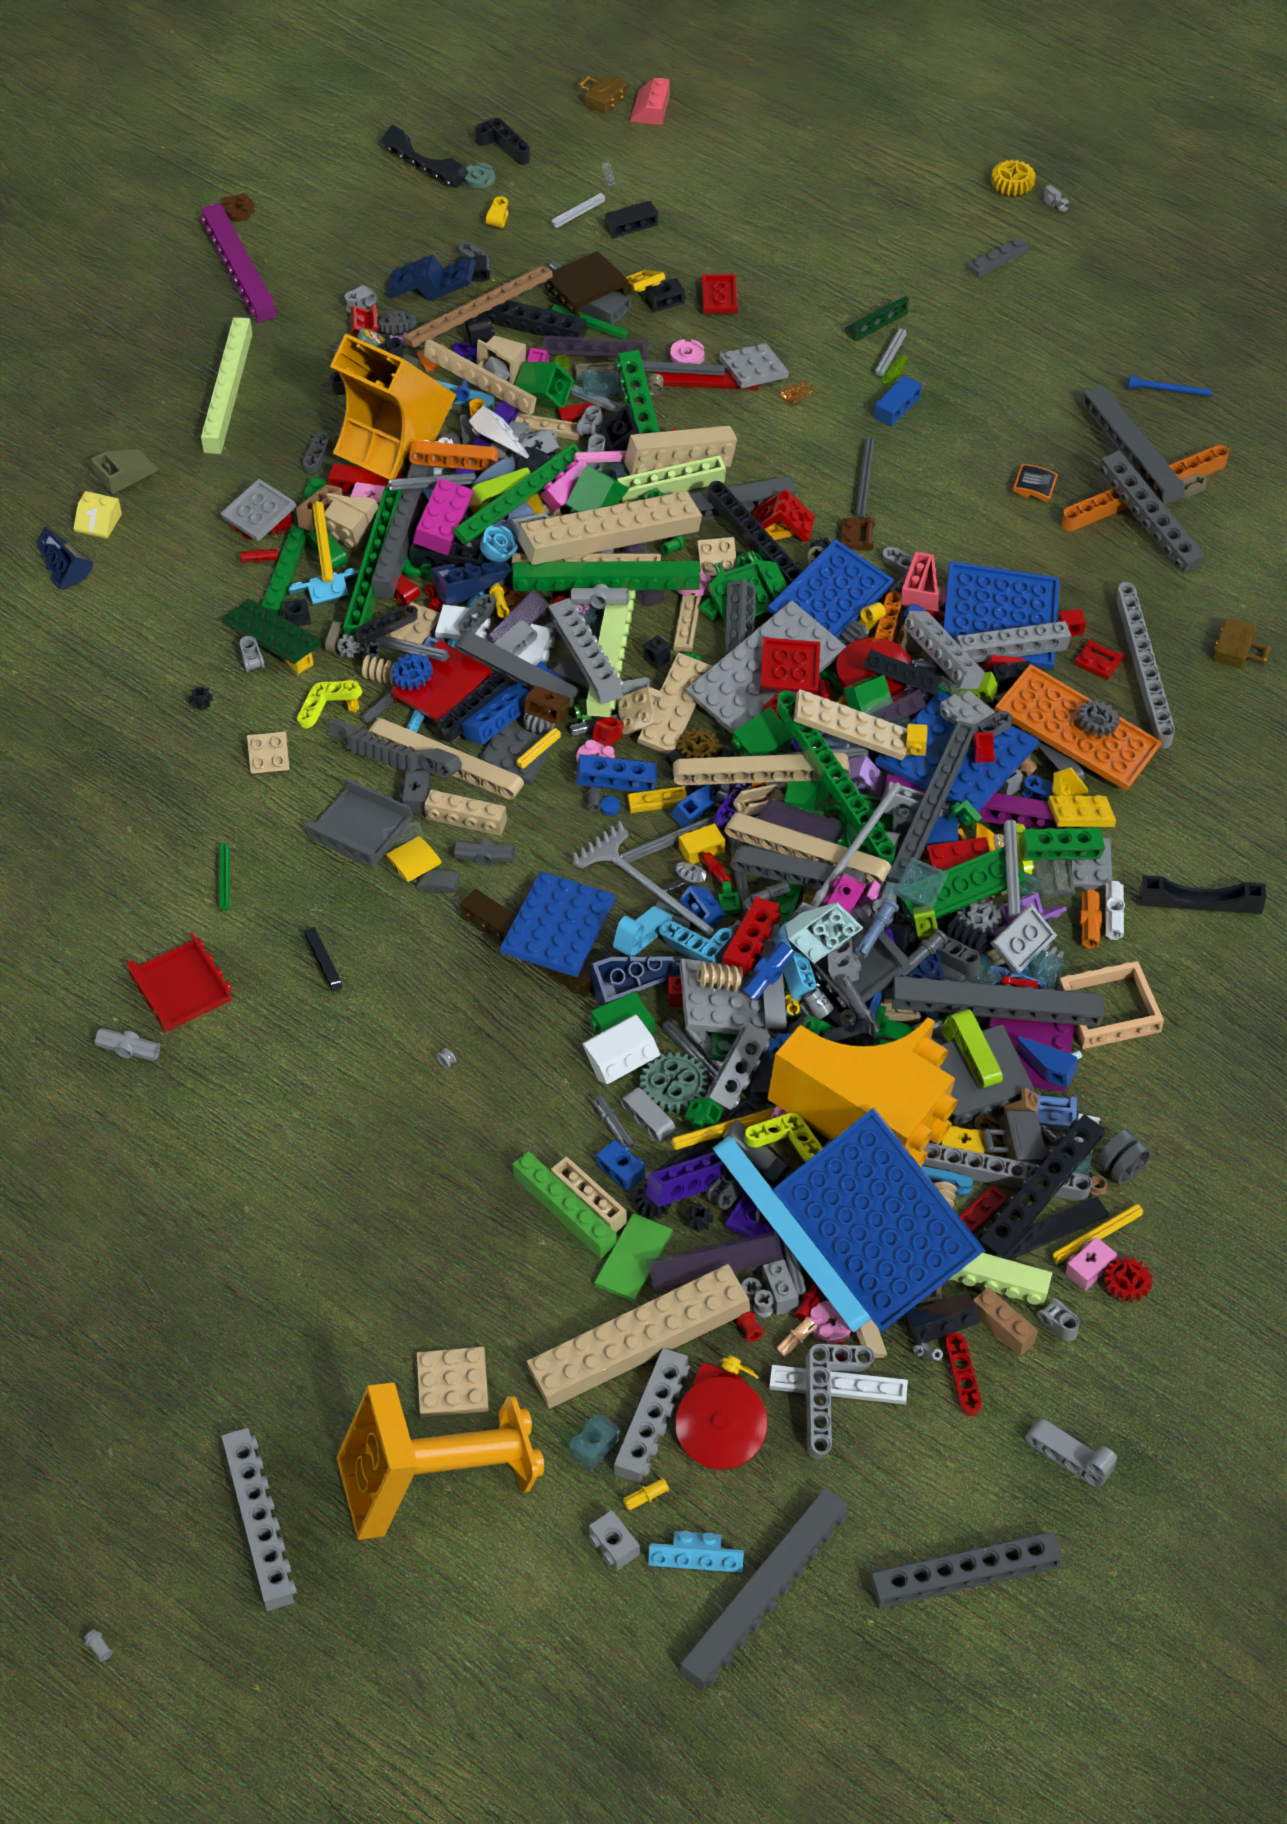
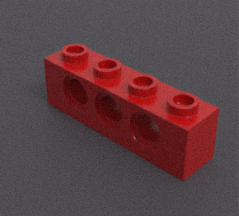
M757 896L755 897L723 955V965H728L729 968L736 966L737 969L742 967L744 977H746L749 970H753L757 955H761L763 952L765 940L770 939L774 924L777 925L781 917L779 904Z

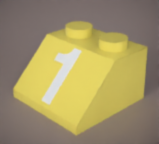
M85 491L78 502L74 531L108 539L122 515L119 499Z

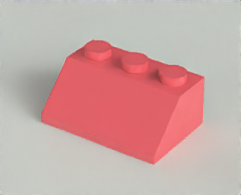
M653 78L638 90L630 122L662 125L670 97V79Z

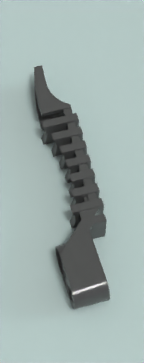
M332 719L327 721L329 725L328 736L345 742L347 749H351V752H359V755H367V758H375L378 762L382 760L384 764L390 763L393 767L399 766L401 770L407 768L409 772L422 769L442 778H449L462 768L460 758L445 750L436 748L413 751L411 746L403 750V745H398L394 748L395 743L391 742L386 745V740L379 742V737L375 736L373 738V734L370 732L367 734L368 729L364 728L357 732L359 730L357 726Z

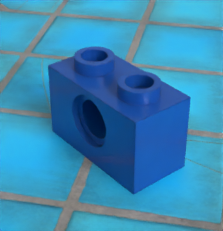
M689 886L679 899L684 907L715 930L726 916L723 909L706 887Z
M616 1140L596 1155L597 1167L626 1193L645 1178L644 1162L638 1157L635 1158L624 1144H619Z

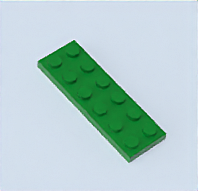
M1005 846L899 889L898 894L913 924L916 926L913 908L933 905L935 917L938 919L1007 890ZM1018 865L1020 885L1026 881V878Z

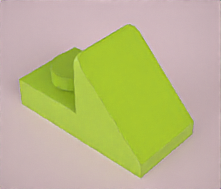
M933 905L913 908L918 940L927 939L932 935L933 930L938 929Z

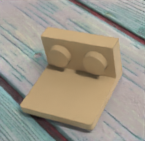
M734 537L697 541L696 549L699 552L700 571L708 576H717L713 565L715 563L718 564V562L721 563L726 572L737 568Z
M645 687L616 699L620 721L624 722L623 734L627 735L656 724L653 703L661 698L659 690Z
M286 732L247 735L250 771L252 774L288 771L290 769Z

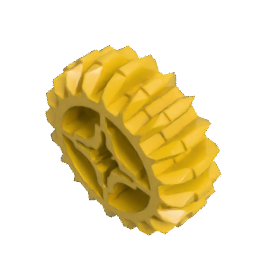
M1005 160L1004 163L999 162V165H995L991 173V184L1002 195L1021 196L1022 193L1027 194L1028 191H1031L1034 186L1035 172L1030 167V164H1025L1024 161Z

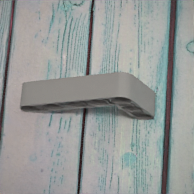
M816 1344L812 1346L806 1355L807 1451L813 1459H823L832 1446L830 1371L862 1372L867 1370L875 1358L873 1350L868 1346ZM813 1353H819L823 1360H815ZM835 1354L843 1355L845 1362H839ZM858 1355L865 1356L867 1363L860 1362ZM813 1375H819L823 1379V1383L815 1382ZM818 1397L822 1399L824 1405H816L813 1398ZM814 1420H820L824 1424V1428H817ZM814 1443H821L824 1446V1451L816 1450Z

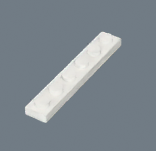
M772 1365L770 1390L806 1393V1369ZM830 1371L831 1396L906 1405L908 1380ZM813 1375L815 1382L823 1383V1379L819 1375Z

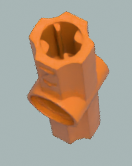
M1088 889L1081 894L1079 927H1081V942L1086 949H1094L1100 944L1102 911H1099V893L1093 889Z

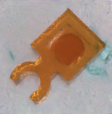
M807 380L802 381L800 386L793 384L782 391L781 397L794 406L804 400L806 394L813 392V385L807 387Z

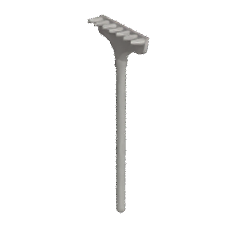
M896 782L893 784L826 882L817 891L811 904L802 902L788 920L791 921L802 912L817 908L825 900L837 877L840 876L900 790V783Z
M618 821V831H615L614 826H611V835L609 837L606 831L603 832L604 840L602 842L597 836L594 848L592 843L588 842V852H585L584 847H581V857L578 858L577 853H573V865L578 868H585L597 861H612L706 934H714V929L622 859L618 848L628 837V831L623 828L621 821Z

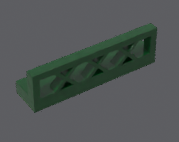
M904 296L845 327L844 333L856 342L908 314L909 298Z

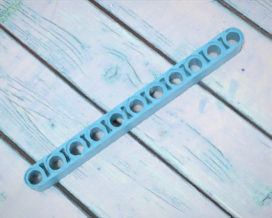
M729 1135L713 1147L721 1161L852 1332H856L869 1322L871 1317L734 1139Z

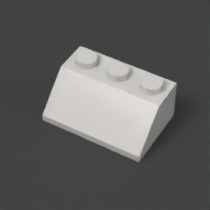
M636 1014L582 1043L597 1080L605 1084L611 1083L660 1056L653 1036Z

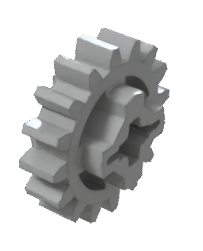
M984 899L957 912L961 916L960 923L967 919L966 926L968 927L973 923V931L979 927L982 934L985 931L992 934L993 928L999 929V924H1002L1001 909H999L998 904L993 905V901L985 903Z

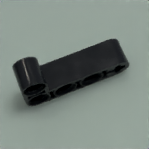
M492 118L475 127V137L478 145L485 146L495 142L517 164L526 165L530 162L529 145L502 119Z

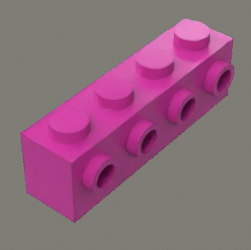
M844 873L842 878L837 877L832 886L836 889L832 895L828 893L823 905L838 902L850 914L866 884Z

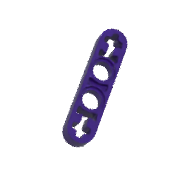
M738 783L713 818L714 823L718 827L725 828L733 814L738 813L733 804L737 798L735 794L745 791V785L749 786L747 790L752 789V783ZM727 805L733 806L735 810L730 809Z

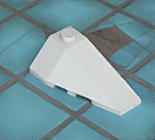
M482 406L469 420L473 426L472 430L478 436L483 435L525 458L529 457L525 448L518 442L519 439L512 434L513 430L505 420L485 406Z

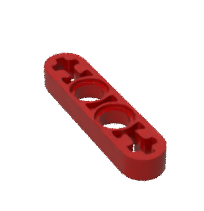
M952 1333L947 1336L945 1349L960 1409L967 1416H976L981 1410L982 1400L967 1342L962 1334ZM952 1341H956L959 1344V1353H956V1348ZM957 1360H963L967 1366L960 1369L954 1363ZM962 1380H968L972 1383V1387L964 1389L959 1383ZM969 1395H971L972 1404L975 1405L974 1408L967 1405Z

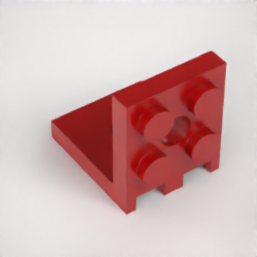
M787 489L755 507L753 517L764 529L781 520L804 543L810 540L815 515Z

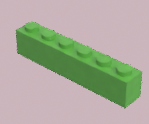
M528 1151L513 1163L514 1178L600 1260L613 1250L617 1243L616 1232L532 1153Z

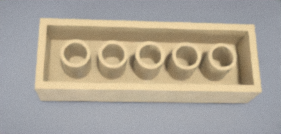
M731 426L630 435L624 463L630 475L719 455L725 467H731L737 438Z

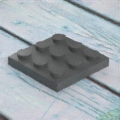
M507 725L492 737L480 760L521 777L525 784L532 785L553 744L528 766L521 769L517 766L516 760L543 736Z

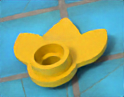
M729 1355L728 1358L723 1357L720 1359V1362L723 1363L721 1367L733 1374L738 1375L740 1370L756 1379L759 1378L752 1369L741 1365V1361Z

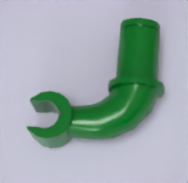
M684 534L673 536L671 541L663 543L661 545L662 553L668 555L675 550H682L685 544Z
M408 552L402 573L410 577H421L424 580L431 579V565L423 564L420 568L412 567Z

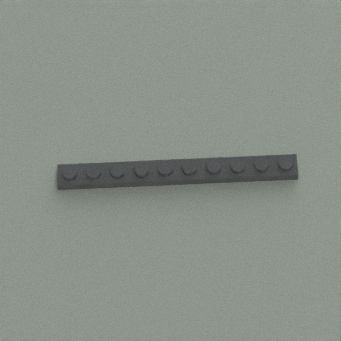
M958 720L888 874V881L905 886L908 885L973 741L974 732H977V725Z

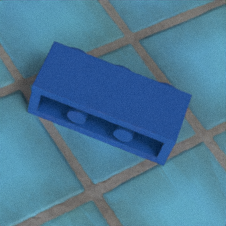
M904 375L899 381L895 382L890 390L886 391L880 400L876 401L874 405V418L893 426L921 397L922 384Z

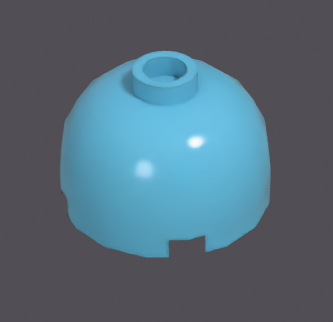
M491 525L486 528L480 539V550L492 562H505L516 552L518 544L516 545V537L509 529L504 526H499L498 528Z

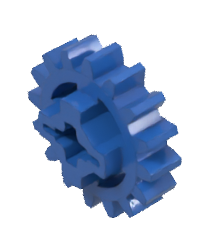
M415 652L411 656H408L406 653L405 658L399 657V662L393 663L395 668H391L393 681L397 687L401 685L402 690L406 687L409 688V691L413 687H416L418 690L419 685L425 686V681H430V675H433L431 661H429L427 656L423 658L422 653L416 656Z

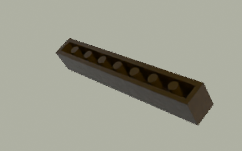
M474 889L460 903L461 916L465 921H470L480 931L488 933L495 941L503 943L517 915L477 889ZM586 961L578 978L534 964L543 973H548L554 977L558 983L569 987L574 994H579L586 998L593 991L591 964Z

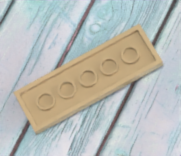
M681 653L677 654L660 690L661 698L657 699L653 705L656 724L643 728L637 743L664 754L677 749V740H680V735L684 733L697 705L686 694V689L713 666Z
M801 689L797 692L794 714L795 722L899 760H903L906 756L907 728Z

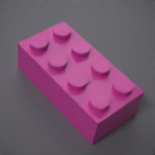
M439 478L417 526L413 543L448 556L456 538L453 531L462 524L470 506L474 490Z

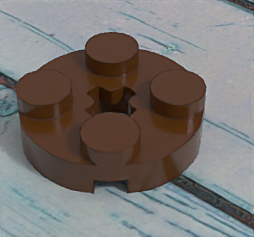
M245 193L222 199V207L225 213L234 222L245 221L250 218L252 212H255L252 199Z

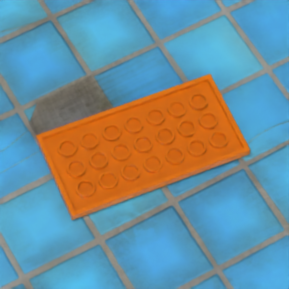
M1030 664L996 705L994 711L996 713L1000 711L1009 712L1013 717V724L1128 791L1163 742L1121 717L1118 720L1120 723L1113 734L1110 733L1108 737L1105 734L1099 737L1098 733H1095L1093 736L1090 730L1085 732L1086 727L1079 726L1081 721H1077V713L1083 703L1092 700Z

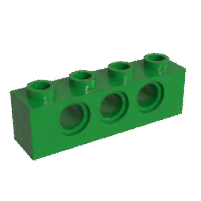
M1030 828L1023 830L1019 839L1023 861L1100 859L1105 850L1101 828Z

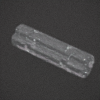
M603 161L601 168L606 185L608 187L614 186L615 178L613 177L610 162Z

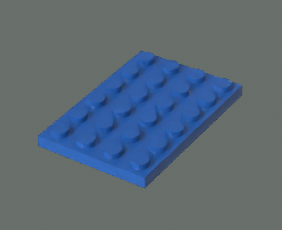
M835 539L768 606L767 611L775 615L789 602L793 601L839 640L845 628L853 621L859 620L861 610L874 604L894 584V579Z
M540 871L501 945L500 953L578 978L615 902L616 895Z

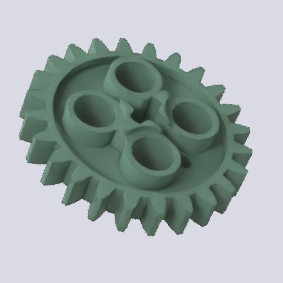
M669 1052L668 1057L661 1053L659 1060L654 1058L653 1064L647 1062V1069H642L640 1088L663 1111L665 1108L668 1109V1114H671L672 1110H676V1113L679 1114L682 1108L687 1112L691 1099L705 1097L706 1090H708L706 1069L701 1068V1062L695 1064V1057L688 1060L687 1053L683 1057H680V1052H677L676 1056H672V1053Z

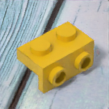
M1072 768L1054 773L1052 791L1055 796H1078L1088 793V788Z

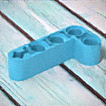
M653 906L637 920L624 916L618 924L613 948L629 957H634L661 935L659 932L660 926L666 921H672V915Z
M666 921L659 928L661 936L670 948L693 960L723 964V955L734 937L729 928H722L709 940L673 921Z
M787 921L773 934V941L775 947L782 941L795 952L794 956L784 966L783 972L790 994L796 1000L801 1001L817 985L808 957L788 939L785 925L789 922Z

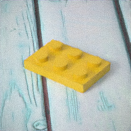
M642 270L626 278L629 282L630 291L641 292L646 289V286L659 285L660 281L665 279L664 272Z
M1049 796L1048 804L1057 827H1115L1116 819L1106 796Z

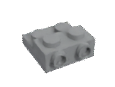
M970 691L961 696L954 694L942 701L940 706L942 717L951 722L955 727L958 720L976 725L996 714L994 710Z

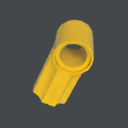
M877 602L863 608L857 622L865 625L870 631L876 622L885 616L884 606Z

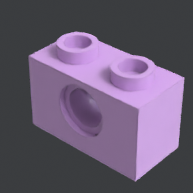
M866 755L850 757L849 778L859 793L880 797L886 783V777Z

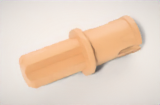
M806 1317L794 1330H790L791 1333L777 1346V1350L783 1356H787L799 1343L803 1344V1340L817 1326L813 1324L814 1322L809 1317Z

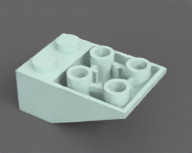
M838 902L802 912L785 924L788 939L813 963H816L863 929Z

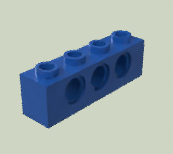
M511 685L464 721L462 728L466 740L483 745L523 714L525 699L529 694V689Z
M581 754L579 756L576 767V785L634 792L655 790L657 763Z

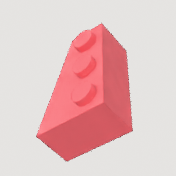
M915 552L902 588V606L909 607L916 604L926 610L938 612L939 594L934 555Z

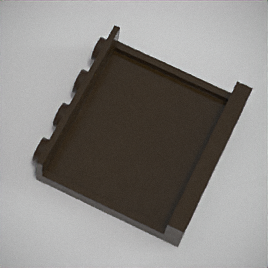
M598 251L552 271L553 277L544 282L546 290L550 291L554 298L558 299L562 306H565L569 313H573L576 317H579V307L616 290H619L624 296L631 294L628 279Z

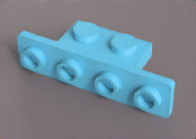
M350 568L342 574L335 572L333 573L334 580L331 583L324 582L320 577L312 578L308 583L304 584L296 582L289 587V595L308 590L313 605L349 596L345 580L358 577L360 569Z
M675 1531L673 1545L655 1543L649 1545L648 1564L660 1567L741 1573L743 1571L744 1551L722 1549L721 1534Z

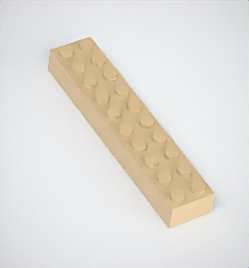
M684 491L521 523L518 541L531 564L535 565L698 532L702 514L689 493Z
M727 1264L527 1360L529 1372L549 1409L658 1357L662 1348L672 1350L738 1318L743 1313L750 1311L749 1298L731 1267Z

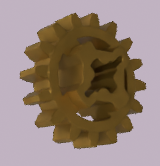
M700 727L699 731L692 728V732L685 730V735H680V740H677V751L686 759L716 758V753L719 752V740L715 739V733L710 735L709 729L704 732L702 727Z

